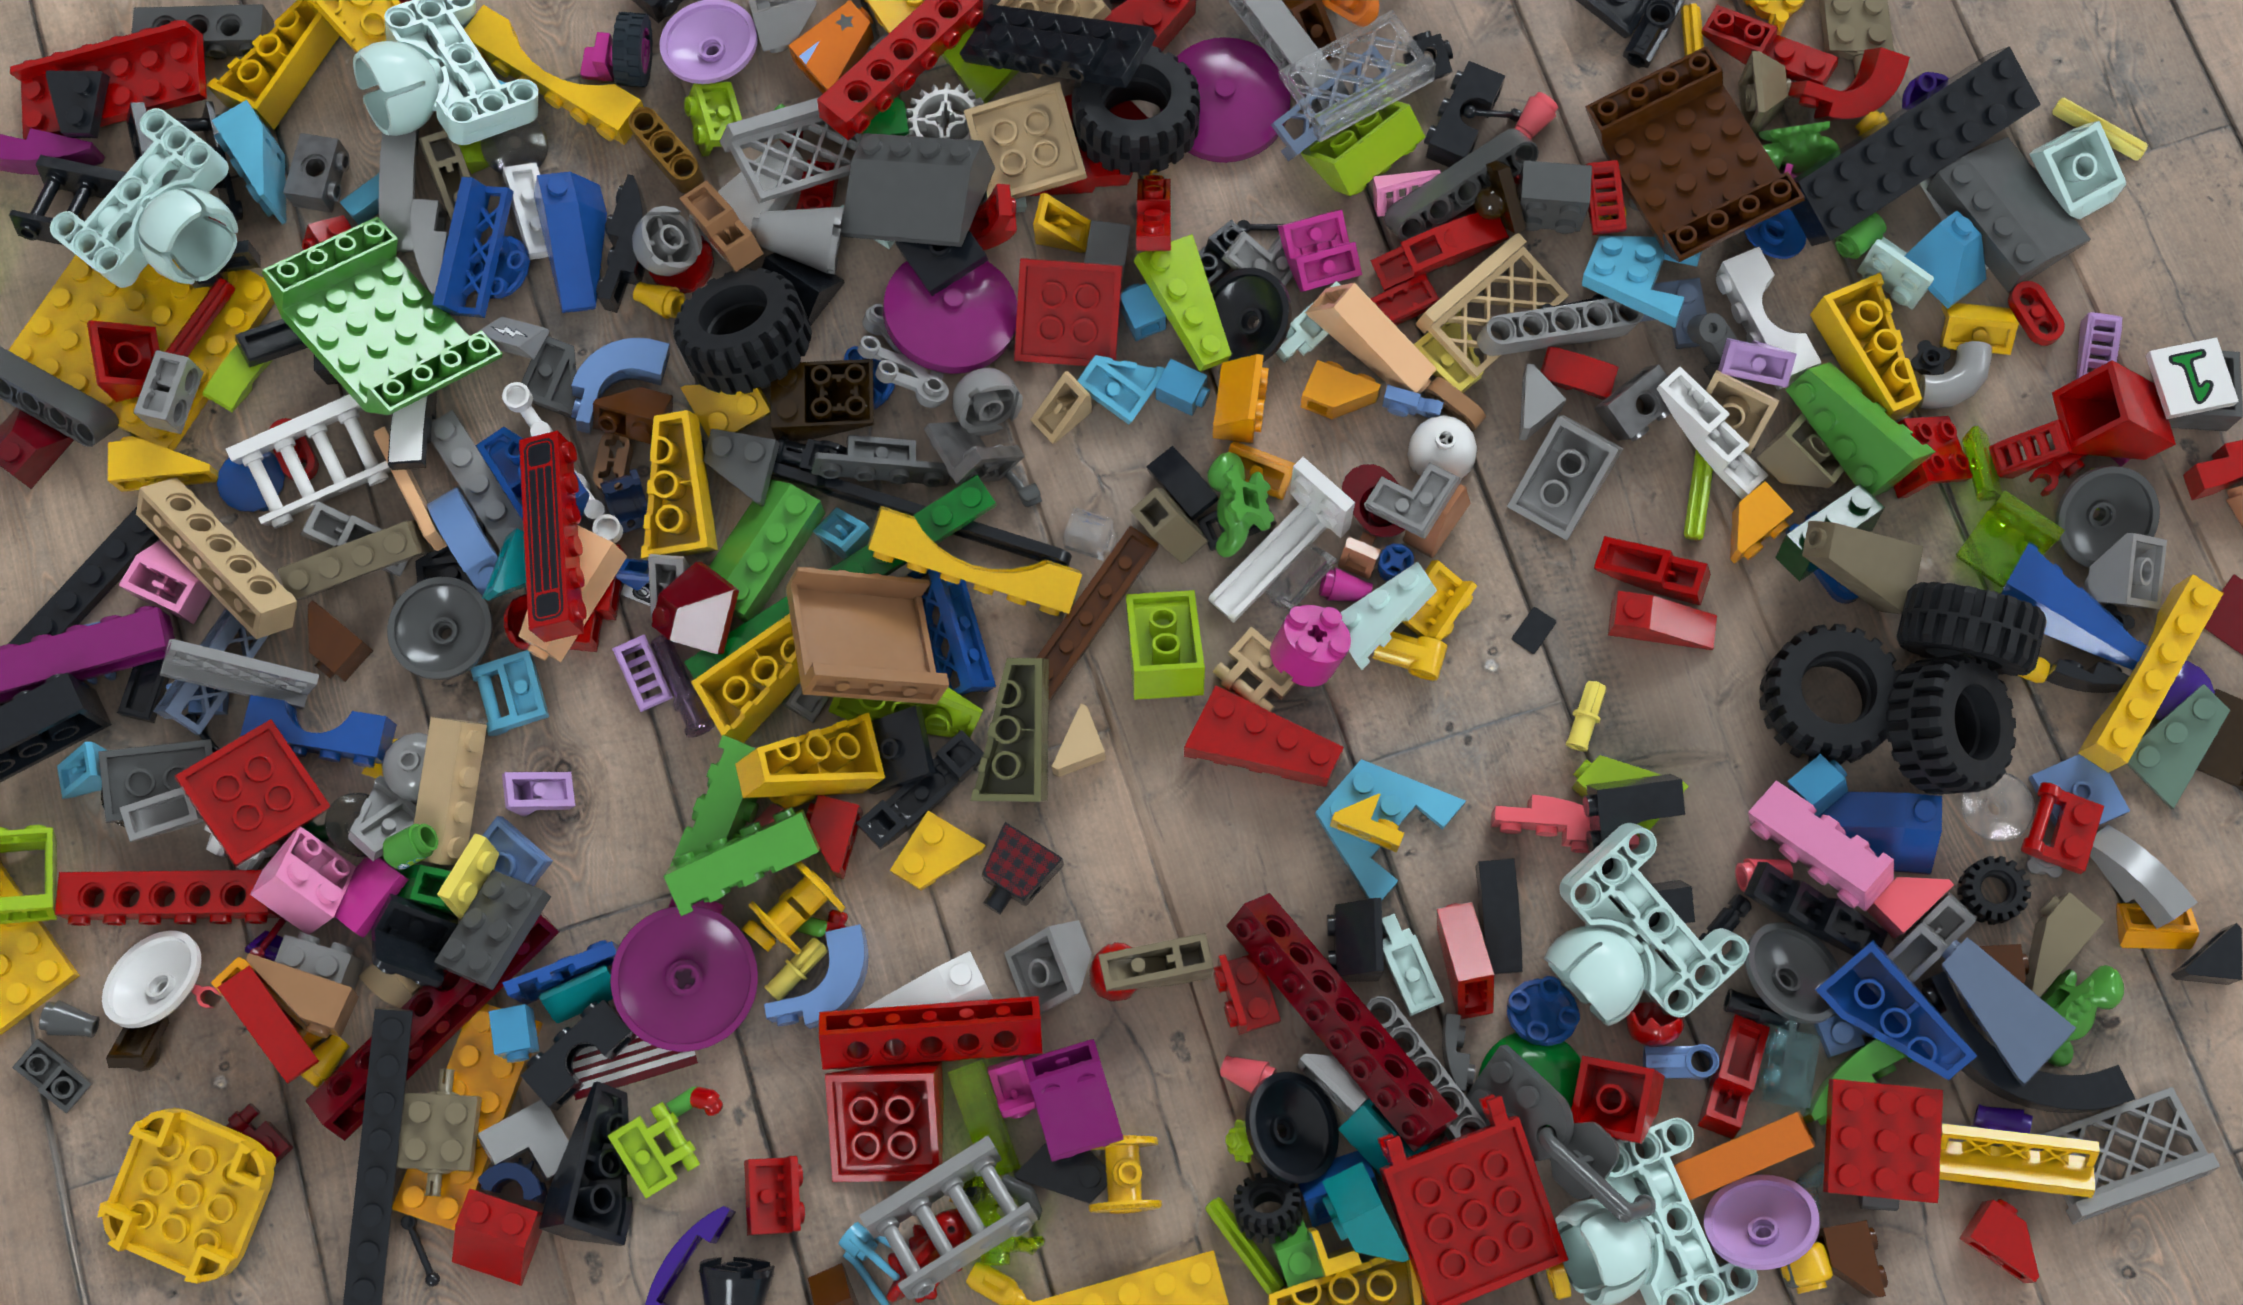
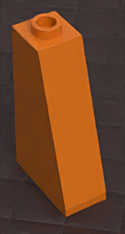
M1799 1110L1679 1162L1674 1167L1690 1201L1815 1147L1816 1143Z

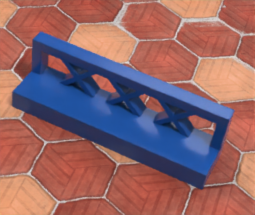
M461 177L432 305L454 316L485 318L514 193L512 189L508 187L485 186L472 177ZM490 196L500 197L498 207L492 213H489L487 209ZM488 227H491L493 230L491 239L482 245L480 241L481 235ZM483 258L486 262L484 271L475 277L473 273L474 266ZM476 290L478 293L476 307H465L467 297Z
M927 569L926 574L917 571L907 574L908 577L921 579L927 574L930 577L931 585L929 592H924L922 600L936 673H947L949 688L961 696L969 692H988L995 688L996 684L965 580L961 579L960 584H954L940 579L941 573L931 569ZM934 606H937L940 612L938 625L934 624L932 619ZM944 638L948 640L950 646L947 657L943 656L941 650ZM953 670L957 671L960 686L955 689L952 688L950 681Z

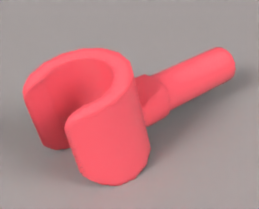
M195 984L191 992L196 996L198 1004L205 1008H214L205 1002V995L209 991L219 996L222 995L214 987H202Z

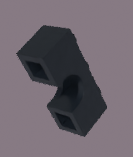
M1468 61L1463 72L1457 71L1450 87L1454 92L1450 99L1446 97L1443 99L1437 114L1441 119L1437 127L1434 125L1430 126L1424 140V144L1428 145L1426 158L1450 167L1473 152L1479 130L1466 125L1462 121L1461 117L1464 116V108L1471 105L1476 109L1493 110L1502 91L1505 75L1471 61Z
M604 999L600 1003L595 1001L586 1007L580 1015L582 1019L572 1028L566 1027L560 1031L553 1039L555 1044L545 1053L539 1052L534 1055L525 1065L527 1070L520 1075L551 1109L558 1111L584 1086L575 1075L573 1069L574 1059L581 1050L587 1047H596L603 1056L612 1060L637 1037L624 1023L618 1011Z

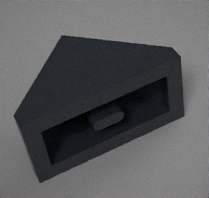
M2235 923L2221 929L2171 975L2176 980L2230 985L2241 981L2242 928Z

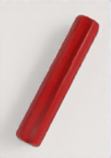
M217 279L165 352L188 357L232 296L235 287L225 279Z

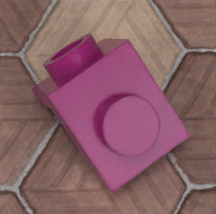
M597 32L595 46L584 49L580 71L583 79L613 82V40L610 33Z
M1022 1056L987 1067L1002 1118H1021L1036 1108Z

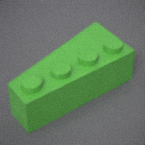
M1831 362L1807 369L1785 389L1856 486L1861 484L1873 496L1889 491L1936 452L1929 445H1922L1912 436L1913 432L1904 424L1899 425L1885 413L1887 410L1878 402L1873 403L1863 395V390Z
M722 735L718 747L724 749L720 762L716 764L711 763L706 775L708 777L707 787L709 789L707 794L697 797L692 813V820L695 821L693 828L690 826L685 828L673 858L688 851H692L694 856L707 851V843L726 836L728 841L741 836L739 830L745 827L747 822L751 823L759 807V804L756 803L758 797H742L735 764L756 748Z
M789 807L772 815L774 821L761 827L759 821L740 829L741 836L728 841L726 836L707 843V851L694 856L692 851H688L673 858L674 865L668 868L663 877L680 915L683 916L694 911L692 906L699 901L704 900L705 903L716 901L732 891L731 887L736 885L738 888L746 887L765 876L764 873L770 870L772 873L778 872L818 853L820 850L819 844L803 809L794 812L793 807Z

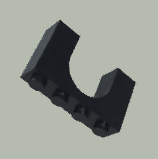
M1672 774L1586 785L1587 795L1583 797L1584 812L1590 818L1591 831H1587L1586 834L1590 853L1624 823L1638 824L1650 819L1685 815L1682 779ZM1612 858L1604 862L1602 866L1603 875L1608 874L1613 869L1614 862ZM1681 880L1651 884L1684 923L1695 922L1692 886ZM1609 896L1610 900L1617 906V908L1621 912L1624 911L1618 905V903L1611 896ZM1655 912L1649 918L1650 928L1659 922V912Z

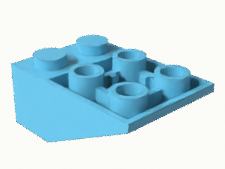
M245 100L212 120L219 131L214 137L224 152H227L231 158L232 166L239 176L243 177L247 184L245 186L254 200L260 204L268 217L274 214L283 225L286 223V196L283 193L286 184L285 154L270 130L249 102Z

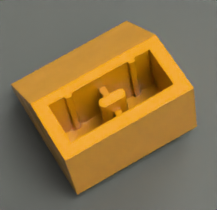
M1255 354L1222 363L1213 422V439L1253 443L1254 432L1261 433L1269 368L1263 367L1264 355Z

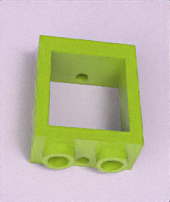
M29 825L24 829L8 830L7 828L0 827V853L45 850V894L0 897V924L57 920V915H55L57 839L53 827Z

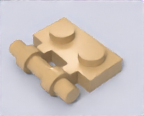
M1250 627L1228 652V656L1237 664L1230 670L1220 662L1212 673L1222 680L1221 685L1227 690L1233 689L1243 699L1272 712L1275 706L1265 699L1268 693L1271 691L1282 700L1296 683L1291 681L1292 676L1285 671L1281 674L1274 666L1270 656V646L1272 643L1253 627ZM1246 671L1261 682L1255 690L1241 679Z

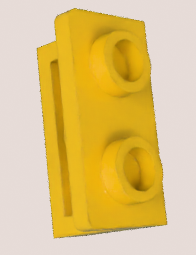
M1432 560L1425 572L1437 591L1409 621L1401 622L1419 637L1426 636L1441 641L1452 632L1454 628L1453 622L1458 614L1465 610L1472 602V593L1477 585L1473 581H1462L1439 560Z

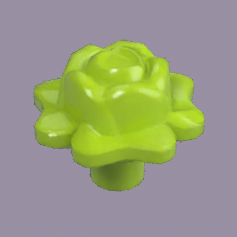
M1237 1119L1234 1128L1229 1129V1133L1225 1137V1143L1228 1147L1227 1151L1234 1155L1236 1162L1250 1163L1251 1156L1254 1153L1248 1142L1245 1121Z

